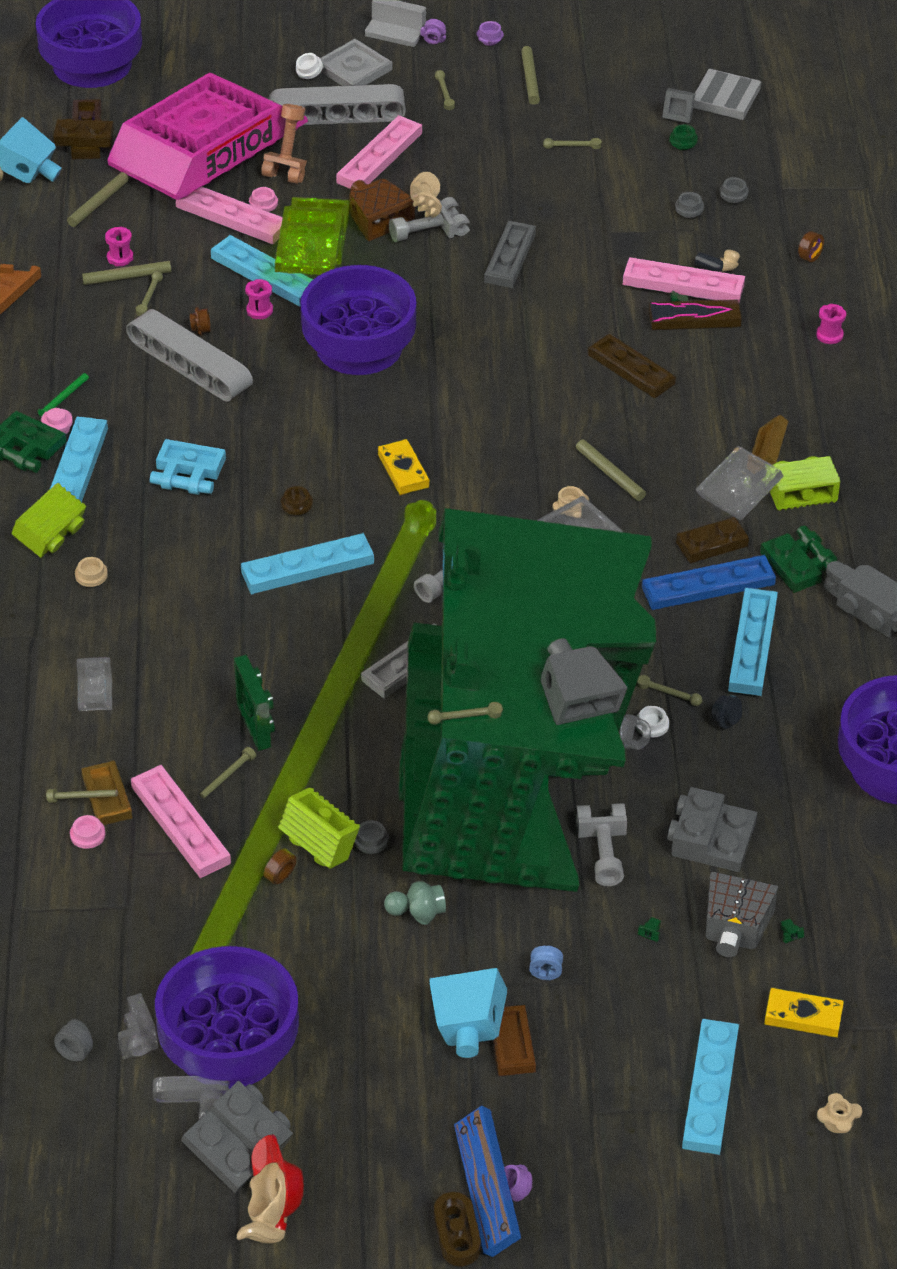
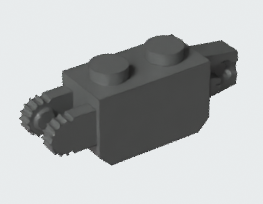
M831 561L827 565L826 573L829 577L825 579L824 587L825 590H828L833 596L837 597L836 605L886 637H890L895 631L897 632V582L869 565H860L854 570L846 564L844 565L843 562Z

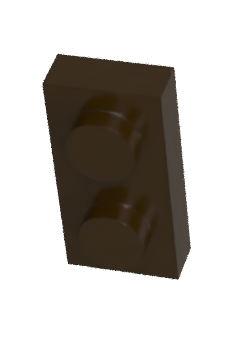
M57 119L53 136L55 146L111 147L114 125L113 121L98 119Z
M732 517L677 533L676 543L691 564L748 547L749 537L737 519Z

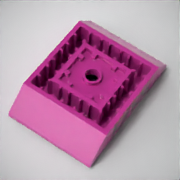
M208 73L124 122L108 157V165L176 200L185 198L192 191L210 183L212 179L224 172L230 171L235 165L253 157L255 153L275 144L277 140L282 138L286 128V119L281 116L283 105L215 74ZM304 116L303 120L297 122L295 130L308 122L306 116Z

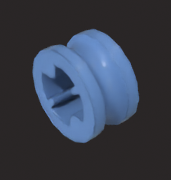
M539 946L533 949L529 971L533 976L542 980L558 978L562 974V952L552 946Z

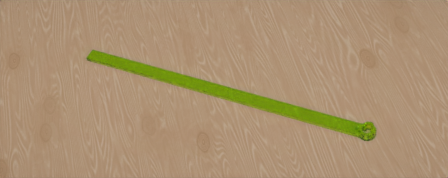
M419 500L406 506L405 522L190 955L205 949L229 945L261 880L264 869L283 834V831L278 826L283 819L282 815L287 808L288 799L305 789L429 532L436 526L437 510L432 507L431 502Z

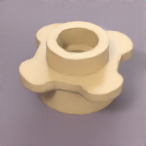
M567 486L559 491L558 501L553 503V509L556 512H563L566 515L578 517L583 514L582 508L589 502V498L581 489Z
M834 1093L829 1095L827 1105L818 1110L817 1118L820 1122L824 1123L828 1130L834 1133H847L851 1130L854 1119L861 1117L862 1108L858 1104L849 1103L843 1099L841 1094Z

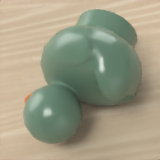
M423 881L412 883L407 895L394 891L389 893L384 901L385 910L389 914L400 916L409 908L414 919L421 925L429 924L436 914L446 912L445 897L441 885L430 886Z

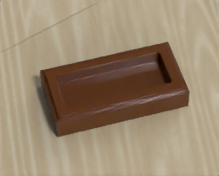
M525 1005L504 1007L499 1036L493 1040L499 1076L536 1072Z

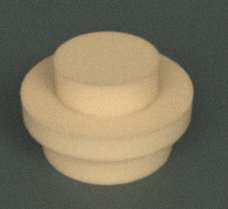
M96 557L82 559L75 569L76 581L86 587L98 586L105 582L108 576L106 566Z

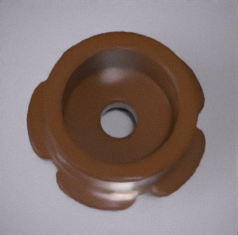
M196 307L195 313H190L192 331H198L199 336H202V333L211 332L208 308L199 309Z

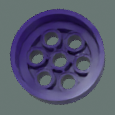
M52 0L40 10L36 18L38 49L41 56L53 66L54 73L60 80L76 87H103L121 80L130 71L132 59L139 53L142 46L140 13L137 7L129 0Z
M350 265L335 268L317 276L305 288L301 297L302 332L306 341L316 350L320 360L331 369L351 375L377 373L394 364L400 357L403 348L413 338L416 330V296L407 281L389 270L368 265Z
M897 675L871 680L853 691L842 708L838 732L840 756L851 771L857 784L874 798L892 804H897Z
M221 946L196 952L178 962L168 971L156 993V1025L162 1049L169 1059L183 1069L192 1079L209 1087L230 1089L238 1081L244 1086L260 1081L286 1056L298 1034V993L294 980L278 961L257 950L237 946Z

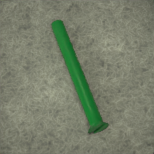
M83 373L43 409H39L38 415L42 418L45 412L56 408L87 381L89 376Z

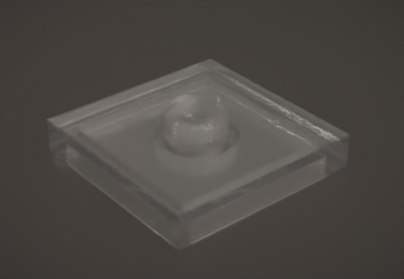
M737 446L696 488V491L700 497L737 519L742 520L784 476L777 467Z

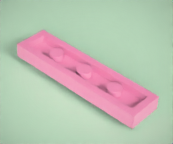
M398 115L336 174L337 183L347 188H351L352 184L357 180H363L366 184H370L422 134V124Z
M202 186L189 193L187 197L176 200L177 208L270 244H274L289 229L288 219Z
M629 257L623 275V285L666 293L675 291L681 295L712 300L738 299V302H740L745 283V276Z
M162 765L131 778L132 789L199 878L231 864L229 852Z

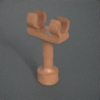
M283 104L281 116L286 119V128L284 129L281 153L269 152L264 154L263 176L271 178L276 176L279 163L291 166L288 172V182L302 183L307 161L294 158L291 154L296 132L295 126H297L298 121L304 119V107L294 104Z

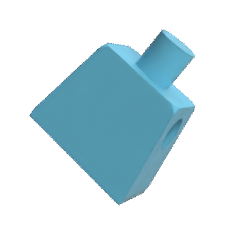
M23 117L0 139V168L25 183H31L41 174L54 182L62 170V167L50 160L56 149L55 144Z
M493 968L430 978L436 1022L446 1044L450 1046L456 1045V1053L461 1057L471 1058L476 1056L479 1052V1042L494 1040L499 1036L507 987L498 969Z

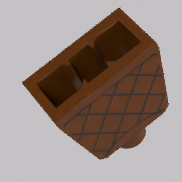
M379 179L370 184H366L363 180H357L352 184L350 188V214L368 241L390 233V219L403 217L405 222L415 220V207L413 206L414 201L411 199V196L388 180Z

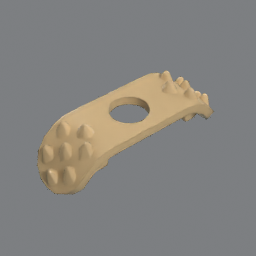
M431 172L419 173L410 185V195L414 201L413 206H418L419 212L425 211V217L434 218L439 215L442 209L440 201L436 198L440 192L439 180Z

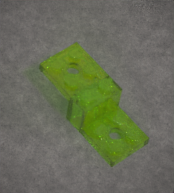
M292 197L291 206H285L275 258V272L321 275L335 269L336 264L341 265L350 212V200Z

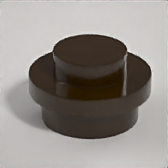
M301 486L288 488L281 498L282 509L292 515L307 513L313 506L312 496L306 488Z

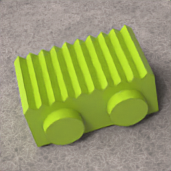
M811 456L805 460L793 462L779 461L773 465H768L766 484L776 508L780 511L782 509L787 510L788 508L793 509L794 507L799 508L800 506L805 507L806 505L811 506L812 504H824L825 502L829 504L831 501L835 503L838 500L840 477H838V473L834 469L830 456L820 458Z
M56 483L16 520L11 534L42 558L48 551L51 553L56 552L63 544L64 536L68 532L73 535L81 528L85 521L82 516L86 505L81 503L80 499H76L75 495H71L70 491H66L65 487H62L60 483Z
M307 788L291 796L288 799L287 808L284 810L285 813L282 815L283 819L280 821L281 824L278 828L289 836V840L293 844L302 846L312 854L314 860L322 866L331 869L348 860L360 825L355 824L354 820H349V816H344V812H339V808H334V804H329V801L324 800L323 796H319L318 792H314L313 788Z

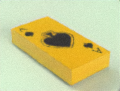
M407 439L378 446V456L399 495L429 488V478Z
M771 988L765 1025L838 1038L844 1001Z

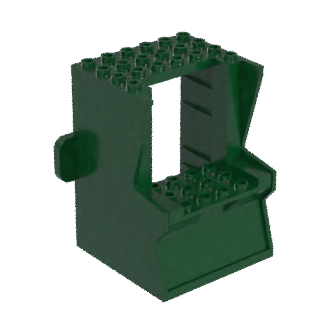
M445 508L438 532V542H443L442 626L413 622L407 644L406 732L400 753L398 793L399 801H404L402 871L415 872L421 875L433 874L449 876L455 879L466 878L489 883L499 882L521 885L523 887H540L577 892L579 888L578 874L548 791V776L581 779L582 775H607L610 766L624 767L626 761L625 748L619 730L643 664L648 665L656 643L655 619L634 598L652 547L651 536ZM564 638L568 641L572 650L589 646L596 648L627 686L619 711L556 725L541 683V675L547 658L550 656L548 652L549 645L555 640ZM491 702H498L503 707L501 716L498 718L480 715L441 720L439 724H431L428 721V713L432 710H438L443 713L485 708Z

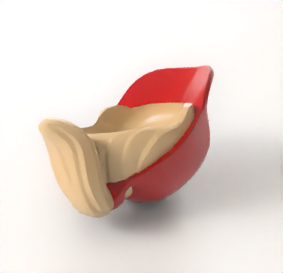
M270 1134L259 1140L252 1152L254 1177L250 1181L252 1197L248 1206V1213L253 1222L241 1227L237 1233V1240L248 1238L266 1244L281 1241L285 1236L287 1217L293 1214L302 1202L304 1193L303 1172L298 1166L284 1160L276 1136Z

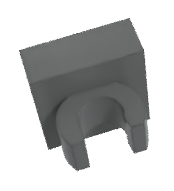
M668 88L662 118L690 123L696 93Z

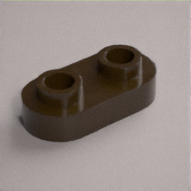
M460 1192L442 1194L434 1205V1220L442 1255L452 1265L468 1266L478 1259L481 1251V1238L473 1204L465 1194ZM452 1214H455V1215H458L459 1217H458V1218L451 1219V1218H449L448 1216H449V1215H452ZM458 1247H464L467 1250L457 1251L455 1249Z

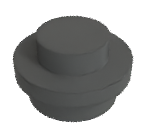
M728 178L720 187V196L729 203H739L748 197L749 190L746 182L740 178Z
M685 192L676 201L675 210L683 217L694 218L703 213L704 203L699 194Z
M374 820L365 821L360 824L354 844L358 850L364 853H378L387 847L389 835L380 822Z

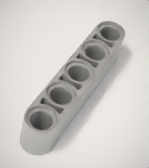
M394 84L282 88L272 91L268 98L281 105L294 104L304 107V116L308 119V122L304 125L391 122L398 115L403 117L406 112L403 89Z
M149 309L126 326L127 334L136 346L223 401L232 400L253 383L250 371L243 364L154 309Z

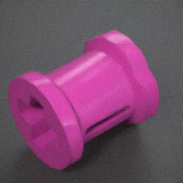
M124 227L109 229L105 234V240L109 244L108 262L115 266L128 265L133 260V252L129 245L132 240L130 230Z
M256 279L247 283L245 292L249 296V303L246 308L248 316L254 319L268 318L273 313V305L270 302L272 285L263 279Z
M837 304L824 305L819 311L821 325L817 328V338L825 344L839 343L843 339L844 332L841 326L846 318V311Z

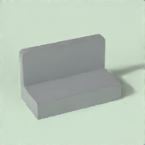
M372 0V20L365 29V36L415 47L421 38V27H424L426 23V7L397 0Z

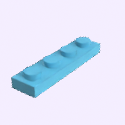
M231 235L211 249V259L252 281L256 279L268 281L272 285V292L299 307L301 306V297L305 288L313 280Z
M76 417L50 489L56 483H60L62 487H65L66 491H70L71 495H75L76 499H80L82 503L108 430L107 420Z
M364 533L244 562L241 563V573L250 593L254 594L374 564V554Z
M745 588L728 691L762 696L778 592Z
M702 1019L682 1149L720 1155L739 1024Z

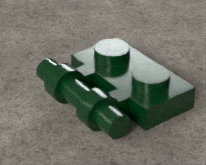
M18 411L12 413L0 425V460L7 459L13 462L16 468L23 471L30 470L37 473L41 468V462L34 458L39 456L48 460L66 443V434ZM16 445L22 448V450L19 452L12 448Z
M806 525L797 529L796 534L800 537L797 541L787 533L761 543L760 553L766 556L769 564L793 593L821 583V572L827 569V565L831 561H837V556L821 544L822 539L815 531H810ZM812 552L816 557L810 559L806 553Z

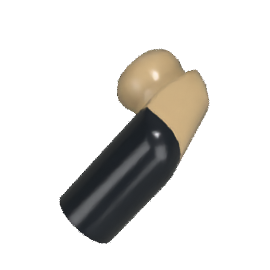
M726 250L723 258H716L699 252L694 264L710 271H731L739 265L737 262L740 255L736 251Z

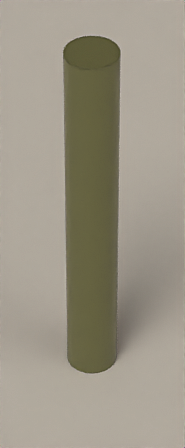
M525 46L522 48L521 53L528 99L530 104H538L540 98L532 48Z
M124 172L119 173L67 218L68 224L76 227L129 181L128 175Z
M170 261L83 273L82 279L84 285L149 276L155 271H160L163 274L171 272Z
M582 439L577 443L576 449L633 498L641 501L645 497V490L586 440Z

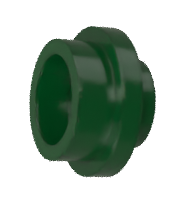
M683 124L673 129L669 141L677 149L688 150L697 144L698 136L692 126Z

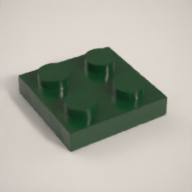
M247 654L235 657L234 670L238 708L258 751L271 748L270 733L275 732L274 722L269 713V710L274 709L269 690H263L260 670L257 666L252 667Z

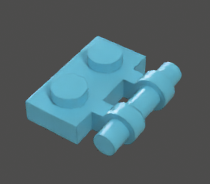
M165 439L156 458L157 469L164 470V472L152 471L150 483L161 485L162 489L172 490L173 487L188 490L189 494L199 495L200 492L212 494L214 482L206 481L204 478L217 480L226 460L225 449ZM177 473L188 474L191 477L178 476Z

